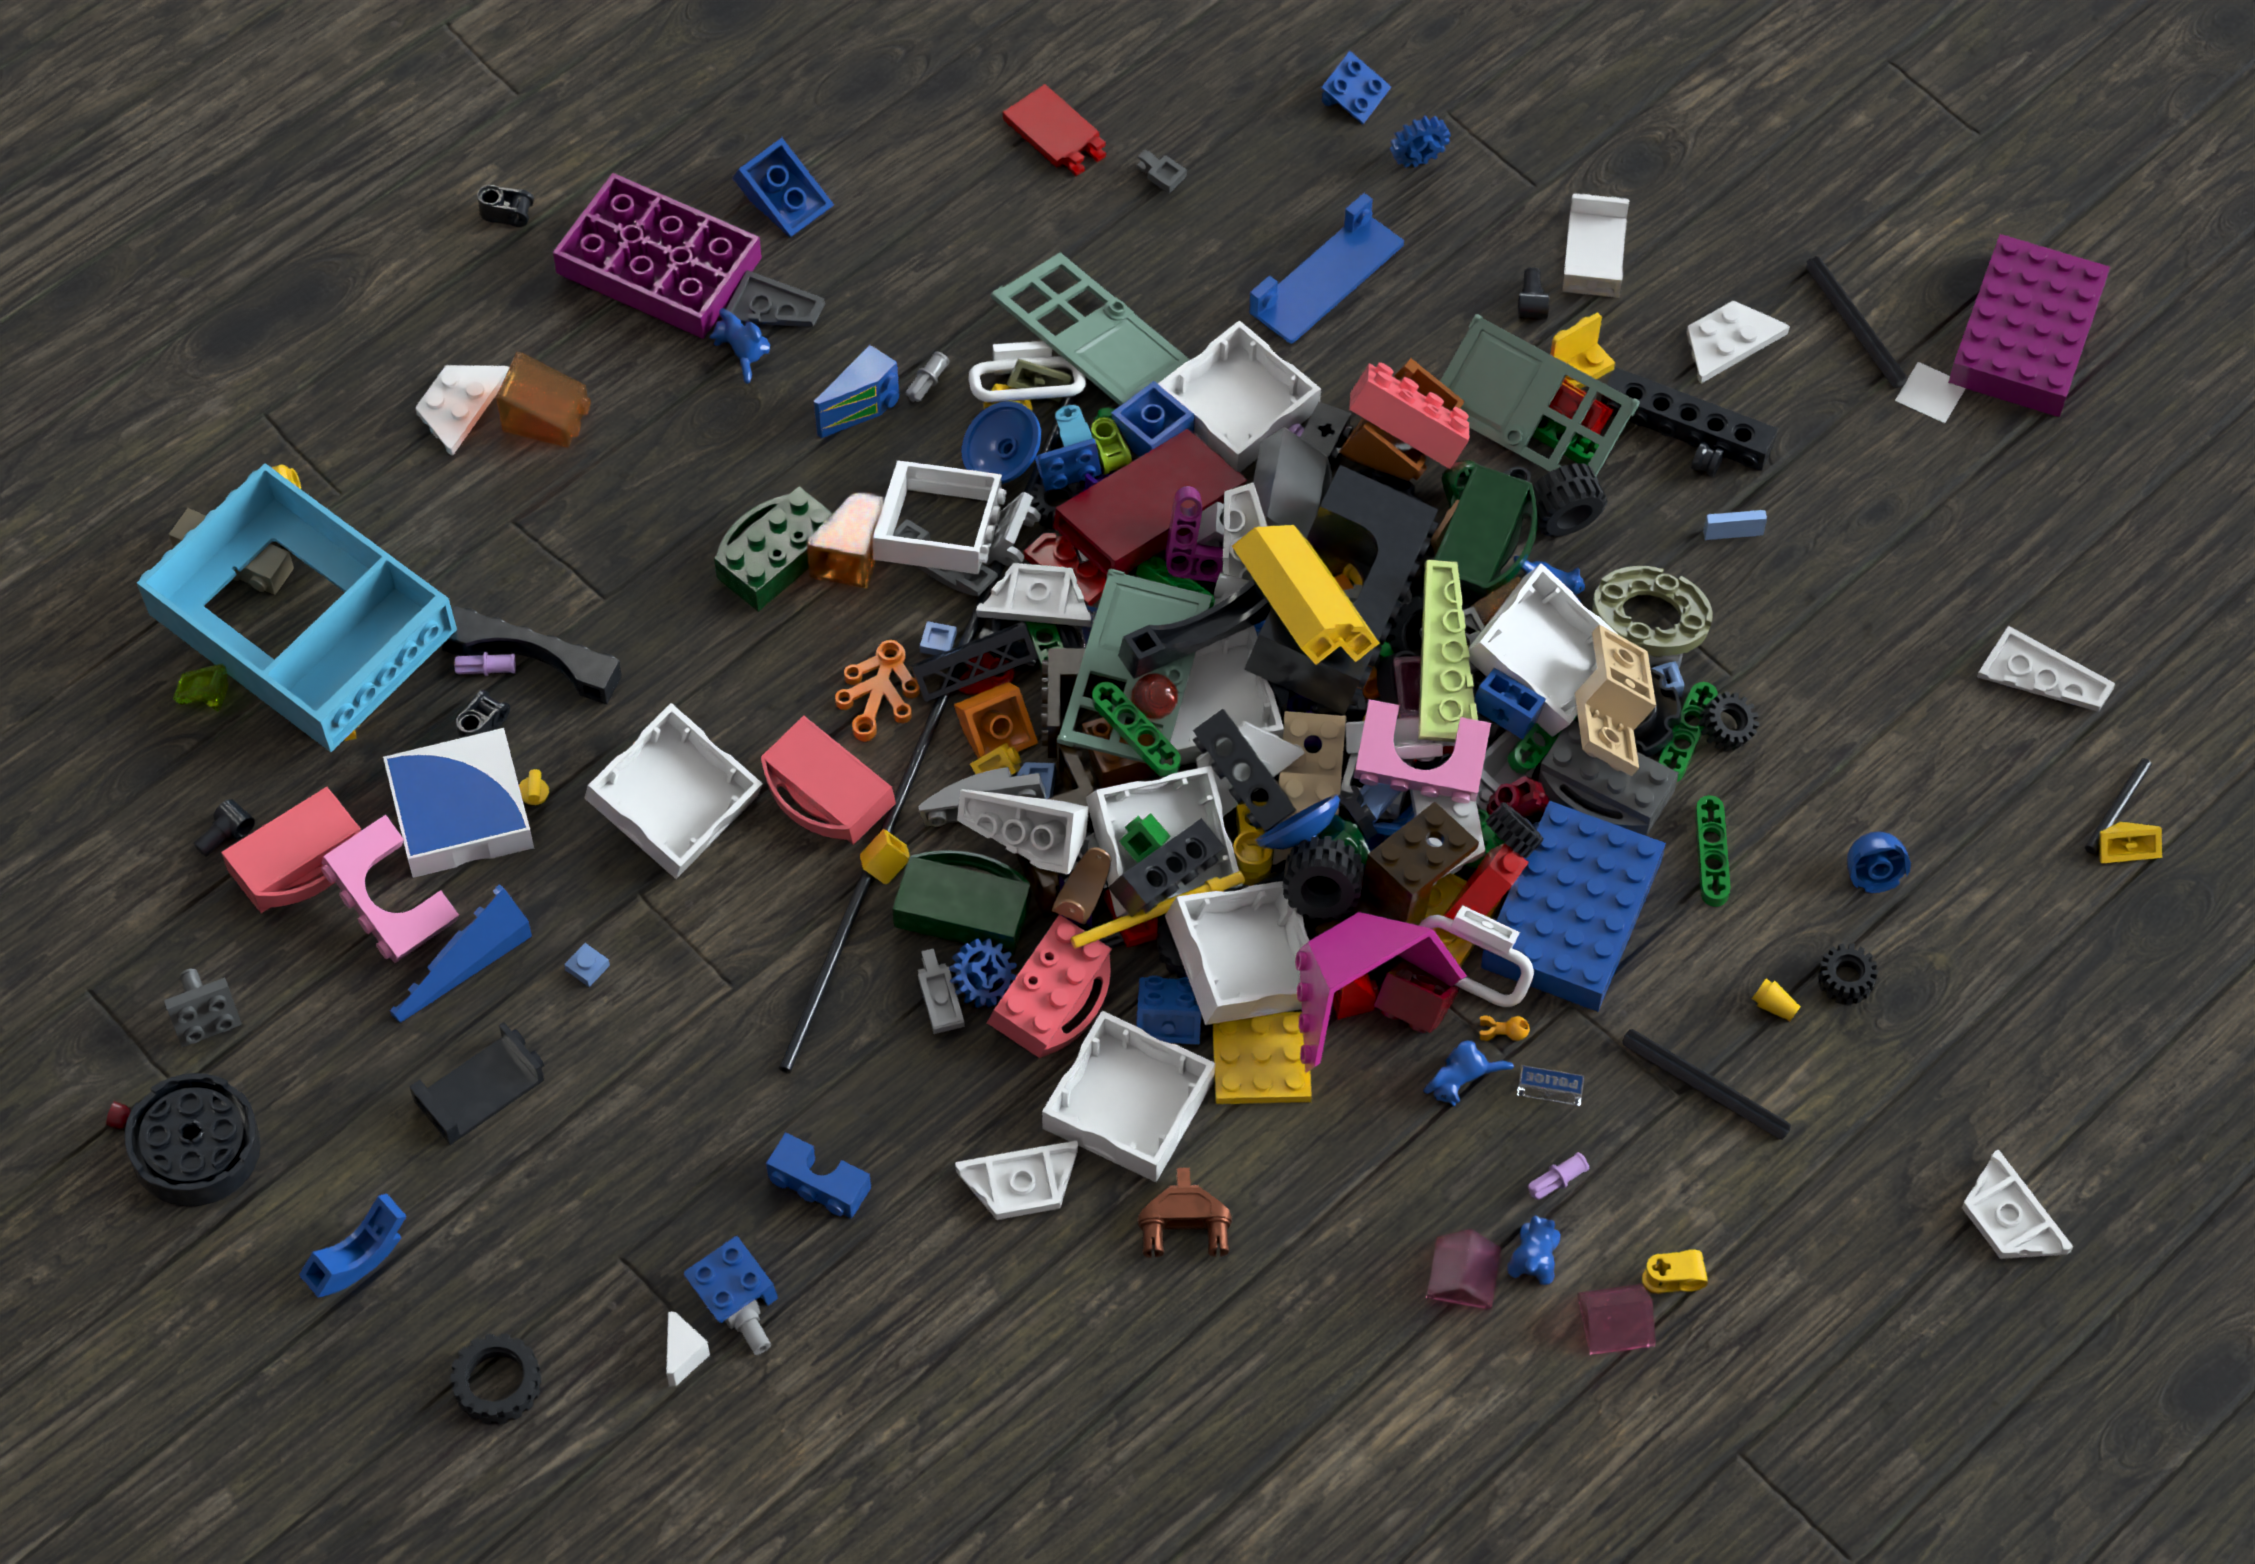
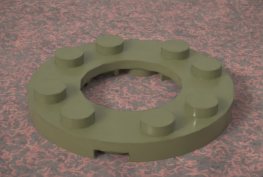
M1630 566L1615 570L1606 575L1595 590L1592 611L1618 635L1648 651V654L1653 657L1687 653L1698 647L1705 640L1710 630L1713 613L1707 597L1694 583L1683 576L1676 579L1672 575L1663 574L1664 569L1651 566ZM1637 595L1660 597L1671 603L1678 610L1680 622L1667 630H1661L1659 627L1651 630L1644 623H1633L1631 616H1626L1623 604L1629 598Z

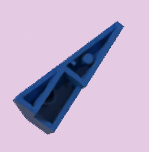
M500 884L493 890L496 897L485 909L479 906L474 912L477 918L463 931L459 930L427 968L430 970V973L421 984L413 983L408 989L411 995L397 1007H392L390 1010L391 1015L399 1023L532 937L529 921Z

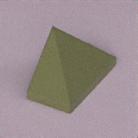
M1018 359L1007 385L1016 389L1068 385L1071 375ZM1062 397L1048 399L1060 402Z

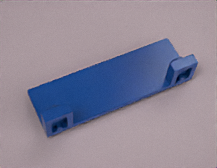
M1363 193L1345 209L1344 227L1279 284L1274 278L1268 276L1250 292L1249 313L1287 342L1293 344L1402 248L1404 240L1372 217L1373 199Z

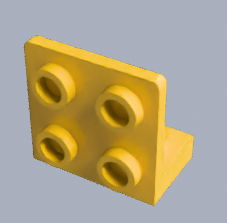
M1599 313L1582 318L1575 326L1568 330L1559 331L1552 339L1550 355L1595 379L1604 376L1614 370L1615 362L1598 344L1602 316ZM1566 375L1565 380L1579 389L1585 387L1582 383Z

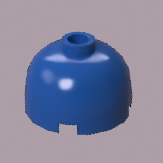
M1879 831L1865 834L1854 841L1847 854V870L1853 885L1857 888L1858 886L1865 888V891L1868 893H1880L1893 889L1900 884L1899 879L1904 874L1907 877L1910 873L1911 861L1902 842L1890 833Z

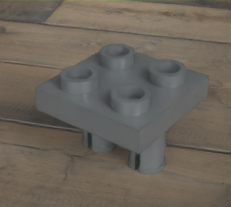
M187 969L180 974V980L185 992L164 1000L181 1047L197 1043L205 1038L242 1025L225 977L203 985L197 970Z

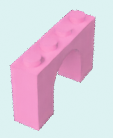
M1369 699L1354 778L1360 779L1361 783L1371 786L1378 785V783L1387 784L1396 791L1418 790L1427 797L1448 796L1451 797V800L1465 804L1470 801H1476L1491 723L1460 717L1453 754L1449 760L1438 768L1419 770L1404 763L1394 747L1393 738L1399 705Z
M384 815L323 856L321 871L330 883L336 882L342 892L339 895L349 909L354 907L360 915L358 922L367 934L372 932L379 941L376 946L385 959L391 958L396 963L455 923L459 914L441 890L414 909L403 913L387 912L371 901L365 887L366 873L377 862L400 848L404 841L389 818Z

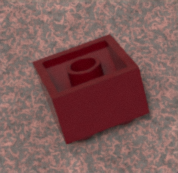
M1404 960L1387 973L1374 1006L1381 1009V1013L1388 1018L1401 1019L1410 1023V1028L1417 1032L1431 1033L1440 1025L1460 988L1455 985L1449 986L1409 961Z

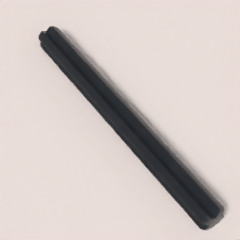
M1818 256L1810 258L1807 261V270L1894 388L1903 386L1906 383L1907 376L1821 258Z
M1629 1029L1625 1034L1622 1044L1775 1137L1783 1140L1789 1133L1791 1124L1636 1030Z

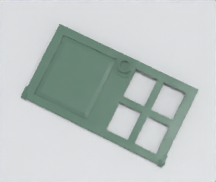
M1058 253L1005 287H999L990 295L994 301L1000 304L1120 406L1153 381L1158 384L1185 362L1190 361L1189 358L1135 315L1122 301L1112 296L1062 253ZM1061 267L1078 283L1058 295L1044 284L1041 279ZM1032 286L1049 301L1028 314L1010 298ZM1087 289L1105 305L1084 317L1067 301ZM1058 308L1072 319L1075 324L1054 336L1037 320Z
M1476 314L1469 325V331L1440 380L1441 383L1465 401L1460 409L1469 416L1467 419L1469 428L1549 472L1562 467L1558 463L1575 433H1578L1599 445L1588 464L1595 476H1597L1630 416H1633L1639 407L1640 401L1624 395ZM1566 375L1589 387L1572 420L1549 408ZM1598 393L1622 405L1604 437L1581 425ZM1544 415L1567 427L1549 459L1527 448L1529 440Z
M1109 569L1057 742L1070 747L1075 745L1146 763L1130 745L1119 742L1121 736L1114 728L1110 740L1073 731L1080 707L1097 711L1092 704V699L1083 697L1090 673L1127 682L1124 694L1130 701L1132 700L1136 685L1172 694L1166 717L1142 712L1154 726L1163 728L1161 733L1170 742L1196 652L1133 679L1118 657L1123 636L1147 625L1171 624L1198 615L1209 609L1212 596ZM1122 713L1117 718L1121 724H1125L1126 719L1135 721L1133 715L1129 713ZM1161 756V765H1163L1165 759Z

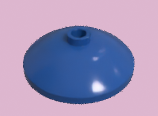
M1013 401L999 402L984 409L971 422L963 439L962 459L965 468L972 471L1002 474L1001 484L1018 478L1032 464L1040 447L1041 428L1037 417L1029 408Z
M1331 795L1287 818L1255 840L1258 846L1266 849L1284 850L1299 845V842L1305 839L1308 842L1311 841V837L1317 836L1331 823L1339 807L1340 799L1338 795Z

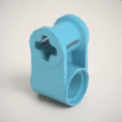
M1064 406L1056 412L1055 417L1064 447L1093 439L1079 406Z

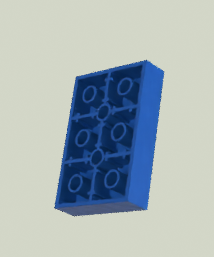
M1549 801L1536 830L1544 838L1543 842L1527 859L1524 858L1529 863L1512 885L1497 918V922L1520 932L1512 948L1527 956L1533 965L1534 974L1530 987L1598 1012L1658 872L1666 843ZM1486 949L1483 950L1482 969L1518 982L1521 969L1517 964Z

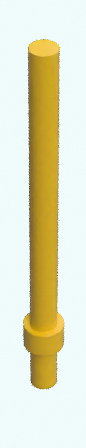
M1238 871L1220 879L1214 877L1205 881L1204 885L1160 902L1147 914L1141 910L1133 917L1128 914L1072 936L1071 943L1076 949L1168 912L1178 896L1212 891L1224 892V890L1244 883V875L1241 871Z

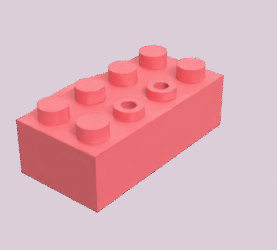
M1369 363L1351 391L1349 410L1451 469L1469 442L1468 414L1457 407H1454L1452 411L1442 407L1444 401L1434 393L1429 392L1426 397L1417 392L1419 386L1409 378L1404 377L1401 382L1393 378L1392 374L1394 371L1389 366L1378 363L1375 367Z
M805 716L801 717L761 756L767 784L780 808L800 826L822 836L848 840L854 845L896 804L892 786ZM782 786L803 810L827 824L811 820L795 811L783 800L777 788Z
M325 787L221 853L228 872L259 912L263 913L271 907L285 906L304 901L333 885L335 882L330 883L321 871L323 856L359 833L361 828L330 789Z
M1060 914L987 1021V1024L1039 1058L1066 1047L1088 1028L1104 1002L1110 982L1109 953L1112 949L1099 940L1075 949L1071 943V937L1085 931ZM1094 979H1100L1102 981L1101 990L1092 1011L1075 1029L1069 1033H1064L1062 1027L1069 1023L1082 1009L1090 995Z

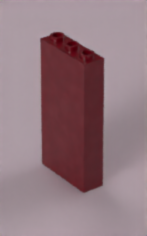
M1186 429L1056 507L1054 529L1105 575H1107L1109 569L1122 571L1125 574L1166 548L1174 496L1180 488L1190 486L1198 490L1201 496L1202 511H1204L1216 502L1224 504L1225 491L1246 485L1247 480L1240 472L1234 470L1226 463L1222 456L1211 450L1201 438L1196 437L1190 430ZM1186 500L1181 506L1191 508L1196 502ZM1181 528L1176 533L1180 536H1186L1191 530Z

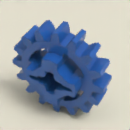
M1424 116L1422 120L1417 121L1414 119L1410 126L1403 125L1404 130L1395 133L1396 139L1390 141L1392 145L1390 151L1397 164L1403 163L1406 168L1411 163L1414 167L1422 163L1428 164V159H1436L1439 152L1446 150L1443 145L1450 144L1449 137L1451 134L1442 119L1438 120L1434 116L1428 120L1427 116Z
M975 939L970 942V945L967 943L960 947L961 952L953 955L952 958L957 964L950 966L949 970L956 973V977L952 978L950 983H958L959 988L955 993L958 995L964 992L966 994L965 1003H969L974 999L977 1008L985 1003L988 1008L992 1007L997 1002H1000L1011 986L1009 983H1012L1017 977L1011 974V970L1017 967L1016 963L1008 962L1007 959L1010 958L1011 953L1003 954L1001 952V943L992 947L991 939L983 941L982 944L979 939ZM974 954H977V957L974 958V961L968 963L970 957ZM998 983L999 985L994 992L989 993V990L993 988V985Z

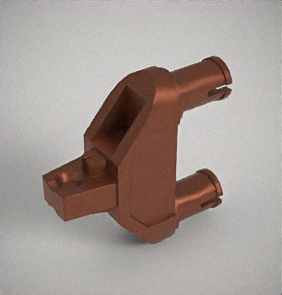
M1177 1168V1186H1169L1139 1214L1138 1225L1143 1230V1255L1145 1257L1152 1258V1245L1155 1246V1258L1164 1254L1163 1229L1206 1228L1208 1229V1254L1217 1257V1244L1220 1247V1256H1225L1229 1253L1227 1229L1232 1223L1231 1213L1219 1200L1204 1189L1198 1187V1185H1191L1190 1168Z

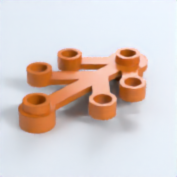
M886 640L882 642L877 648L875 656L857 665H848L844 669L846 683L856 686L849 689H841L836 693L835 701L839 709H850L854 704V700L870 693L864 713L855 717L852 722L853 735L860 741L867 742L875 737L877 733L875 718L883 695H885L893 708L895 721L907 723L911 720L912 711L910 705L904 703L889 680L893 670L902 682V693L906 698L913 699L920 694L917 680L911 676L903 664L906 658L905 649L897 641ZM894 655L895 657L888 658L886 656ZM879 668L876 676L860 683L863 674ZM850 673L858 674L856 677L849 676ZM908 686L916 687L914 690H907L906 688ZM843 697L849 698L846 702L840 701ZM906 711L907 714L899 715L898 712ZM862 729L870 730L868 732H860Z

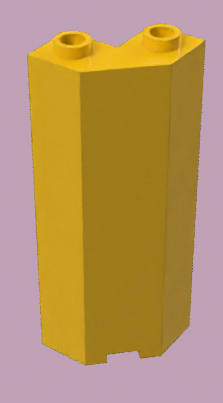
M1294 525L1254 527L1232 545L1299 647L1315 665L1339 646L1357 662L1379 644L1377 638L1314 548Z

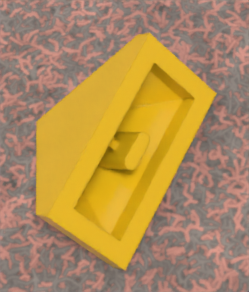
M2119 822L2099 832L2101 863L2162 858V828L2159 826Z

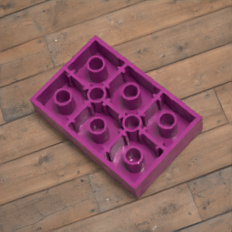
M615 173L611 174L553 251L557 274L704 339L719 318L720 309H725L730 303L746 271L752 272L762 258L760 237Z
M1999 234L1958 349L1948 383L2060 417L2110 267Z

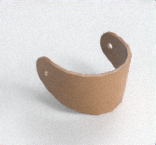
M1094 847L1090 848L1083 855L1059 892L1053 904V912L1081 924H1085L1088 921L1100 898L1111 865V856L1105 850Z

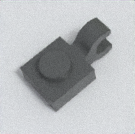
M1144 149L1137 157L1140 160L1137 168L1143 173H1148L1147 179L1167 193H1170L1187 176V169L1166 155L1159 160L1151 152Z

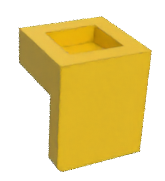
M885 829L860 854L863 869L885 885L908 863L910 857L907 845Z

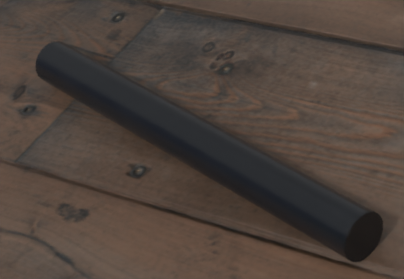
M2142 758L2091 836L2085 846V850L2088 853L2095 854L2100 847L2099 832L2115 824L2149 771L2152 763L2148 759Z

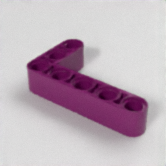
M1182 487L1176 492L1173 501L1165 549L1167 570L1172 576L1217 582L1219 574L1223 573V547L1197 544L1202 516L1201 496L1199 491L1193 487ZM1186 500L1196 502L1191 508L1181 506ZM1181 528L1191 530L1186 536H1180L1176 533ZM1176 556H1184L1186 558L1180 564L1172 562V559ZM1209 559L1216 562L1211 567L1201 565L1203 561Z

